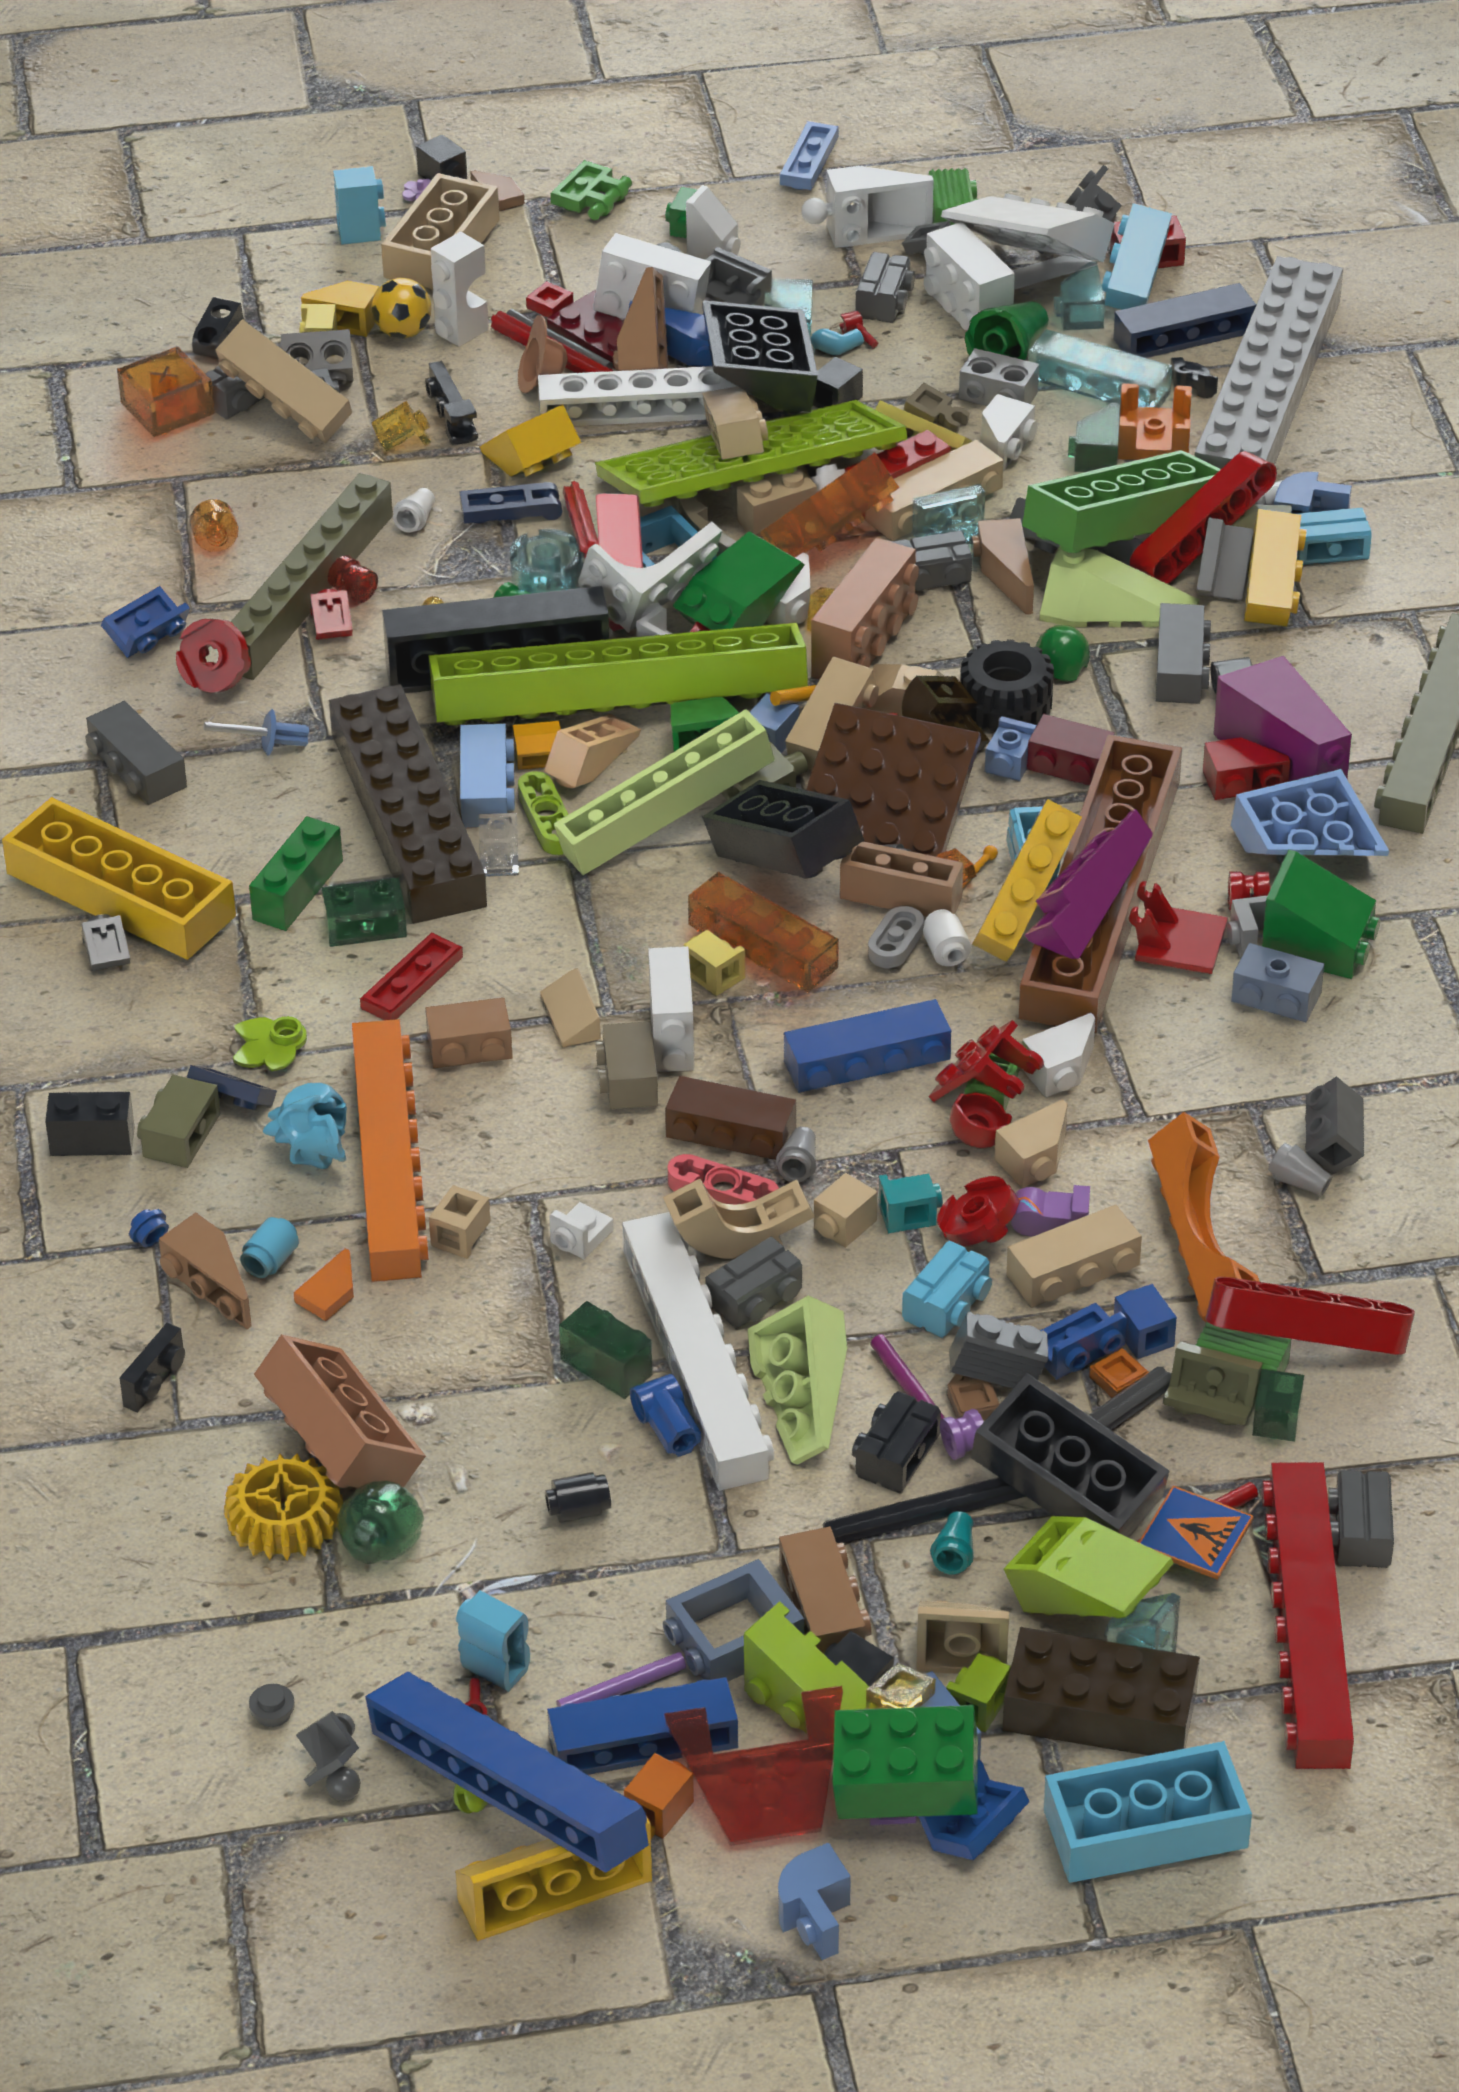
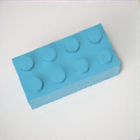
M1224 1741L1045 1775L1044 1813L1069 1883L1249 1848L1252 1812Z

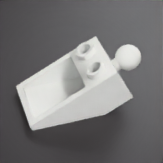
M864 166L827 170V203L819 198L808 199L802 206V217L807 223L813 225L820 224L826 219V226L835 248L906 239L916 226L933 223V178L928 175Z

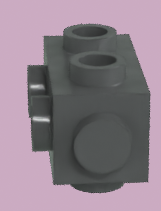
M1336 1076L1327 1083L1315 1087L1306 1095L1305 1150L1317 1164L1323 1166L1331 1174H1335L1343 1168L1355 1164L1364 1156L1363 1098Z

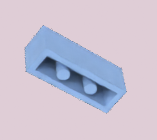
M506 724L460 725L461 817L465 828L508 826V811H515L514 788H507V786H515L514 763H507V761H514V739H506Z

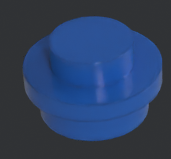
M160 1209L141 1211L131 1221L132 1227L129 1231V1237L133 1242L140 1243L143 1247H150L159 1242V1238L168 1232L169 1225L165 1222L166 1215Z

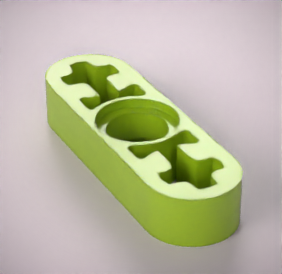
M539 771L527 772L518 780L519 801L542 849L552 855H564L556 834H552V831L556 830L554 823L569 814L550 776ZM534 789H536L538 793H541V795L536 797V792ZM543 810H552L556 812L555 814L549 816H542L537 814L538 812Z

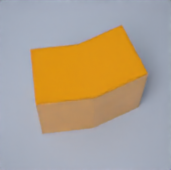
M559 721L513 725V739L518 770L543 768L546 766L557 731L561 730Z

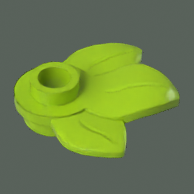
M290 1016L280 1017L276 1020L259 1017L242 1021L234 1025V1029L246 1043L233 1056V1062L247 1068L260 1067L265 1064L271 1072L284 1069L295 1060L296 1050L305 1045L307 1041L306 1029L297 1018Z

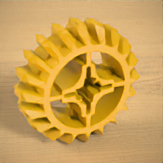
M279 1453L277 1459L272 1461L262 1456L259 1466L247 1463L244 1471L245 1474H235L233 1485L227 1486L224 1514L225 1518H227L228 1530L231 1532V1536H236L240 1547L249 1546L253 1556L265 1551L269 1561L276 1554H283L287 1561L291 1553L299 1552L305 1557L308 1547L321 1550L323 1539H333L335 1528L340 1526L342 1519L341 1508H343L340 1488L329 1480L324 1466L318 1467L314 1457L302 1462L298 1453L292 1459H284L281 1453ZM282 1503H285V1510H282Z

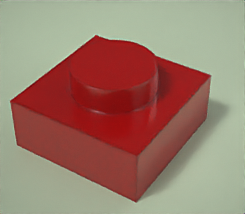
M548 281L526 296V308L545 317L555 314L574 302L573 292Z

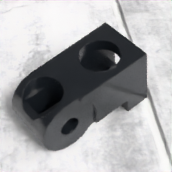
M212 298L193 334L192 351L195 355L218 359L216 348L242 319L244 320L241 303ZM220 309L228 310L230 314L221 318Z

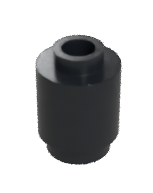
M593 1472L553 1479L551 1480V1489L545 1490L548 1513L550 1516L557 1515L560 1523L601 1515L602 1510L611 1508L610 1490L605 1474L594 1475Z

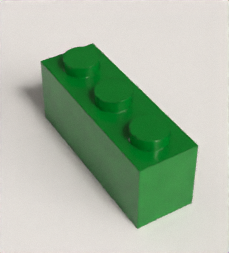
M309 816L304 818L249 885L252 920L284 931L288 930L343 862L340 826Z

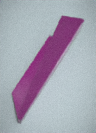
M1136 809L1129 812L1113 831L1107 832L1104 830L1095 836L1036 900V903L1046 914L1025 934L1030 942L1071 959L1080 958L1153 836L1151 829Z

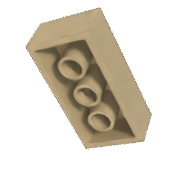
M437 173L382 242L383 278L395 279L402 277L413 279L423 287L433 290L431 248L459 232H463L482 244L500 220L498 187Z

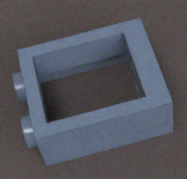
M760 1559L666 1600V1620L663 1621L665 1635L673 1646L678 1644L684 1652L687 1665L695 1676L700 1675L703 1680L726 1677L727 1681H731L744 1675V1636L714 1649L695 1623L743 1600L748 1599L760 1617L780 1601L790 1610L785 1618L804 1635V1617Z

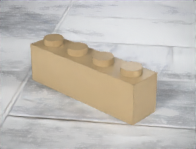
M243 319L216 348L220 362L218 365L225 374L233 379L238 376L246 382L245 387L249 392L259 399L264 396L273 403L271 405L272 408L285 419H288L289 416L299 423V429L311 439L318 437L326 444L352 414L350 402L346 397Z
M738 386L702 393L707 426L722 460L764 452L762 441L768 440L766 421L762 418V413L759 411L753 395H747V392Z
M976 439L867 491L865 521L889 540L894 541L1003 487V459Z

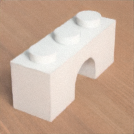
M459 232L431 248L436 334L458 347L489 330L487 301L468 291L471 284L477 278L486 274L484 245L463 232Z

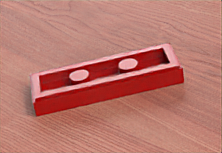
M431 932L360 998V1008L383 1020L398 1019L463 958V947Z

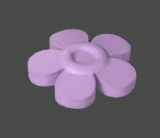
M418 179L417 182H406L402 197L407 201L416 200L432 180Z

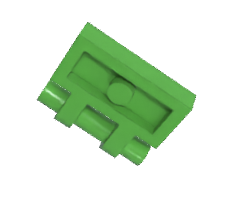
M583 160L550 193L551 204L578 213L586 206L590 207L588 210L589 217L593 220H598L601 216H606L613 209V204L616 201H622L626 197L628 189L632 186V181L627 176H622L620 179L612 178L611 168Z

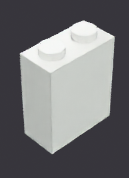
M688 947L648 948L651 1029L657 1072L694 1070V1035Z

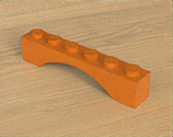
M1182 1112L1148 1139L1153 1155L1151 1162L1158 1172L1162 1185L1160 1192L1167 1201L1171 1214L1169 1221L1176 1230L1180 1243L1178 1250L1185 1260L1189 1272L1187 1279L1195 1292L1199 1304L1197 1305V1312L1206 1323L1205 1318L1216 1277L1260 1281L1257 1274L1233 1259L1226 1257L1217 1243L1210 1218V1196L1214 1174L1220 1157L1211 1129L1186 1112Z

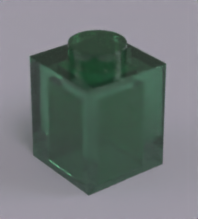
M1262 1369L1255 1403L1253 1436L1295 1442L1305 1375Z

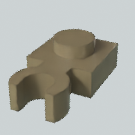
M923 383L905 401L904 411L934 424L939 422L943 425V428L957 434L960 423L966 426L970 415L964 408L952 407L953 398L926 383Z

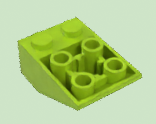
M1052 1516L1005 1566L1004 1571L1023 1612L1045 1613L1046 1615L1068 1614L1081 1617L1106 1616L1126 1618L1135 1611L1136 1605L1144 1596L1159 1584L1160 1578L1174 1563L1172 1558L1086 1517Z

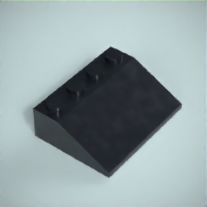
M703 300L702 310L713 372L775 409L791 414L811 412L818 374L804 310Z

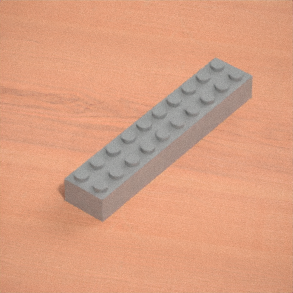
M1277 256L1198 443L1195 457L1222 469L1238 453L1247 451L1274 465L1276 464L1339 306L1343 277L1342 267L1332 266L1328 263L1302 261L1294 257Z

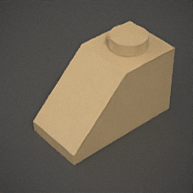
M1063 1099L996 1130L995 1160L1022 1188L1038 1181H1043L1057 1172L1067 1126L1068 1104Z

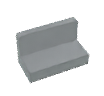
M1208 519L1197 585L1199 595L1238 601L1243 599L1254 535L1253 529L1225 525L1221 519Z

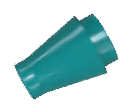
M957 1511L951 1513L947 1523L931 1545L930 1554L933 1563L943 1573L959 1574L973 1562L972 1528L974 1522L971 1516L965 1512Z

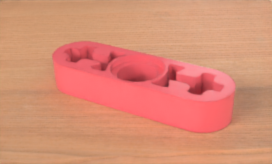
M691 1154L678 1155L668 1163V1185L671 1190L676 1191L701 1179L709 1194L715 1200L725 1204L749 1203L779 1189L778 1185L771 1179ZM719 1182H729L734 1185L733 1188L726 1191L717 1190L713 1186Z

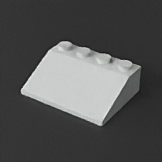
M1005 193L1004 198L989 196L945 209L941 215L942 218L955 224L963 222L972 232L998 244L1104 262L1115 224L1103 218L1104 212L1094 208L1084 207L1083 212L1076 211L1077 207L1058 202L1056 207H1051L1049 202L1037 198H1031L1030 203L1024 202V198Z

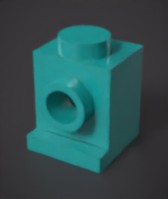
M929 1173L892 1180L888 1179L887 1174L879 1176L878 1205L888 1233L937 1225V1208L943 1206V1198L939 1183L933 1184Z

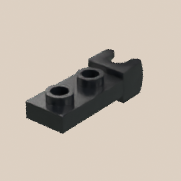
M442 361L429 363V378H425L426 391L430 399H435L439 417L445 418V433L451 444L460 445L477 440L478 433L473 423V419L477 418V413L470 399H462Z

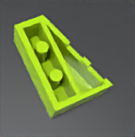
M779 1601L744 1632V1691L747 1692L754 1702L760 1705L764 1704L779 1714L789 1726L799 1728L814 1738L824 1750L834 1752L835 1710L882 1709L883 1699L842 1660L837 1665L831 1662L816 1647L821 1640L812 1631L804 1636L785 1618L790 1610Z

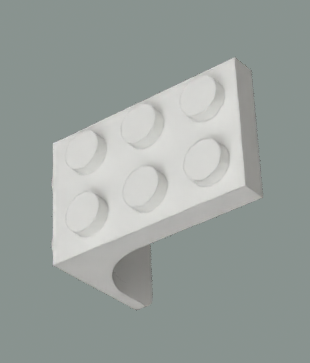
M710 522L661 562L644 568H635L621 564L614 560L599 545L594 544L588 549L578 583L580 588L602 586L609 618L614 623L620 624L629 633L636 627V621L658 606H663L669 600L672 603L676 602L692 577L708 565L719 551L717 544L722 530L713 522Z

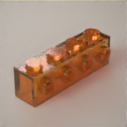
M874 452L756 535L794 558L803 552L807 553L814 547L821 552L837 540L833 535L835 532L843 527L849 532L864 522L865 518L862 514L873 507L878 512L894 501L890 494L896 491L899 486Z
M717 872L688 895V925L701 933L709 930L721 940L727 941L733 949L740 945L745 949L746 958L808 993L838 969V938L720 872Z

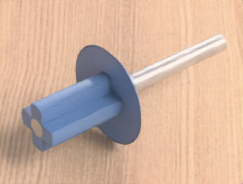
M273 709L266 714L263 727L204 722L203 729L206 731L262 736V747L267 756L271 754L274 743L307 746L309 727L306 725L276 722Z

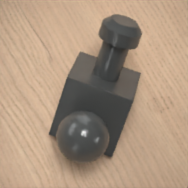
M331 1711L299 1731L296 1735L316 1763V1767L305 1777L304 1781L310 1787L328 1775L326 1780L327 1791L332 1798L338 1801L353 1799L358 1794L361 1785L356 1771L349 1767H342L359 1749V1746L351 1737L355 1731V1723L349 1715L345 1713L335 1714L334 1711Z

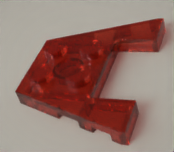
M842 1686L801 1692L800 1697L808 1739L714 1754L712 1750L705 1707L664 1714L665 1725L675 1739L688 1768L693 1772L702 1790V1794L730 1846L822 1831L834 1754L835 1710L841 1709Z

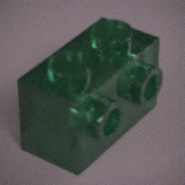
M399 877L322 887L324 918L330 947L407 937L405 906Z
M586 1301L559 1324L560 1359L620 1397L626 1399L630 1395L631 1387L644 1383L653 1375L652 1340L642 1331L633 1329L616 1319L609 1311L602 1310Z

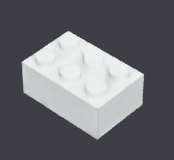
M963 222L927 233V248L924 250L926 260L925 290L943 306L947 313H950L960 323L964 330L968 331L969 321L978 312L988 308L1014 304L1015 273Z
M614 234L601 254L593 310L625 319L629 303L633 301L645 269L653 267L663 276L664 305L666 308L703 314L702 302L706 297L711 261L621 234Z

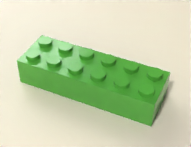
M1183 450L1028 485L1022 526L1035 532L1038 538L1051 540L1060 545L1062 550L1070 553H1079L1083 549L1093 546H1107L1109 542L1117 540H1132L1134 536L1146 533L1152 534L1221 469Z

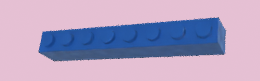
M407 1671L365 1696L372 1734L603 1872H608L649 1846L646 1831L647 1817L643 1807L638 1802L628 1799L611 1789L607 1784L588 1776L576 1766L562 1761L550 1754L546 1749L540 1748L524 1739L517 1732L505 1728L493 1721L489 1716L467 1706L458 1698H453L432 1683L426 1682Z

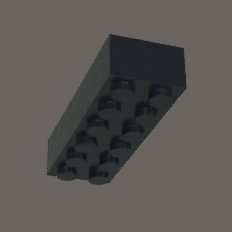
M602 586L382 610L386 669L389 685L401 684L405 693L432 691L430 655L609 640V615Z

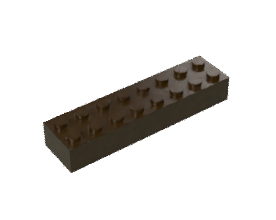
M402 685L386 686L372 691L330 699L332 736L412 923L415 924L487 907L485 871Z

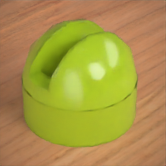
M455 1784L453 1801L460 1811L468 1814L472 1812L477 1813L486 1807L488 1802Z

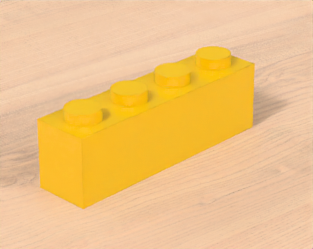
M1047 799L972 945L1005 962L1008 961L1038 905L1036 900L1045 891L1082 816Z

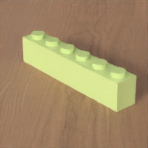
M745 709L554 823L563 854L582 875H585L775 760L766 729Z

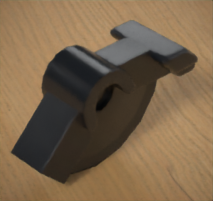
M1183 357L1171 358L1170 371L1174 377V387L1192 386V388L1197 389V396L1203 398H1211L1217 393L1218 377L1210 375V371L1205 366L1185 361Z

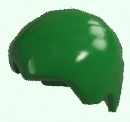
M1053 626L1047 629L1036 642L1035 647L1043 650L1042 654H1047L1051 659V664L1054 667L1053 678L1075 681L1082 668L1088 667L1090 660L1088 640L1080 631L1072 626Z

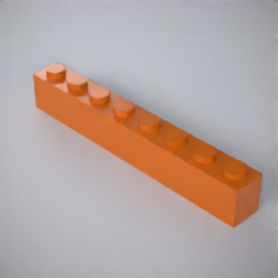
M400 1019L352 1023L371 1280L375 1282L422 1278L420 1261L429 1260L427 1235L418 1236V1231L426 1230L424 1205L416 1206L415 1202L423 1201L422 1176L413 1177V1172H421L419 1147L411 1148L412 1143H418L417 1119H408V1115H416L414 1090L406 1091V1087H413L412 1062H403V1059H411L409 1035H401Z

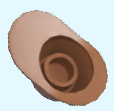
M537 315L534 319L528 344L520 360L518 385L523 393H529L534 387H538V375L562 374L568 359L563 345L547 337L546 322L542 315Z

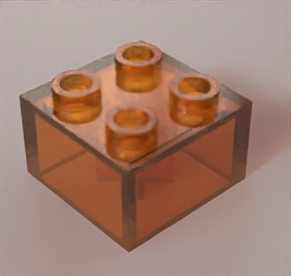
M178 346L117 369L121 404L153 437L167 434L174 429L198 422L215 414L212 380Z

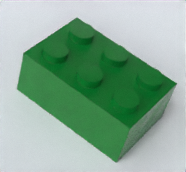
M974 1705L835 1710L833 1791L838 1819L978 1814V1736Z

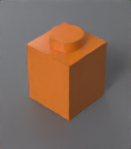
M656 1753L653 1754L624 1789L625 1797L638 1802L643 1807L650 1825L655 1827V1835L664 1839L694 1802L693 1772L689 1771L680 1762L670 1761Z

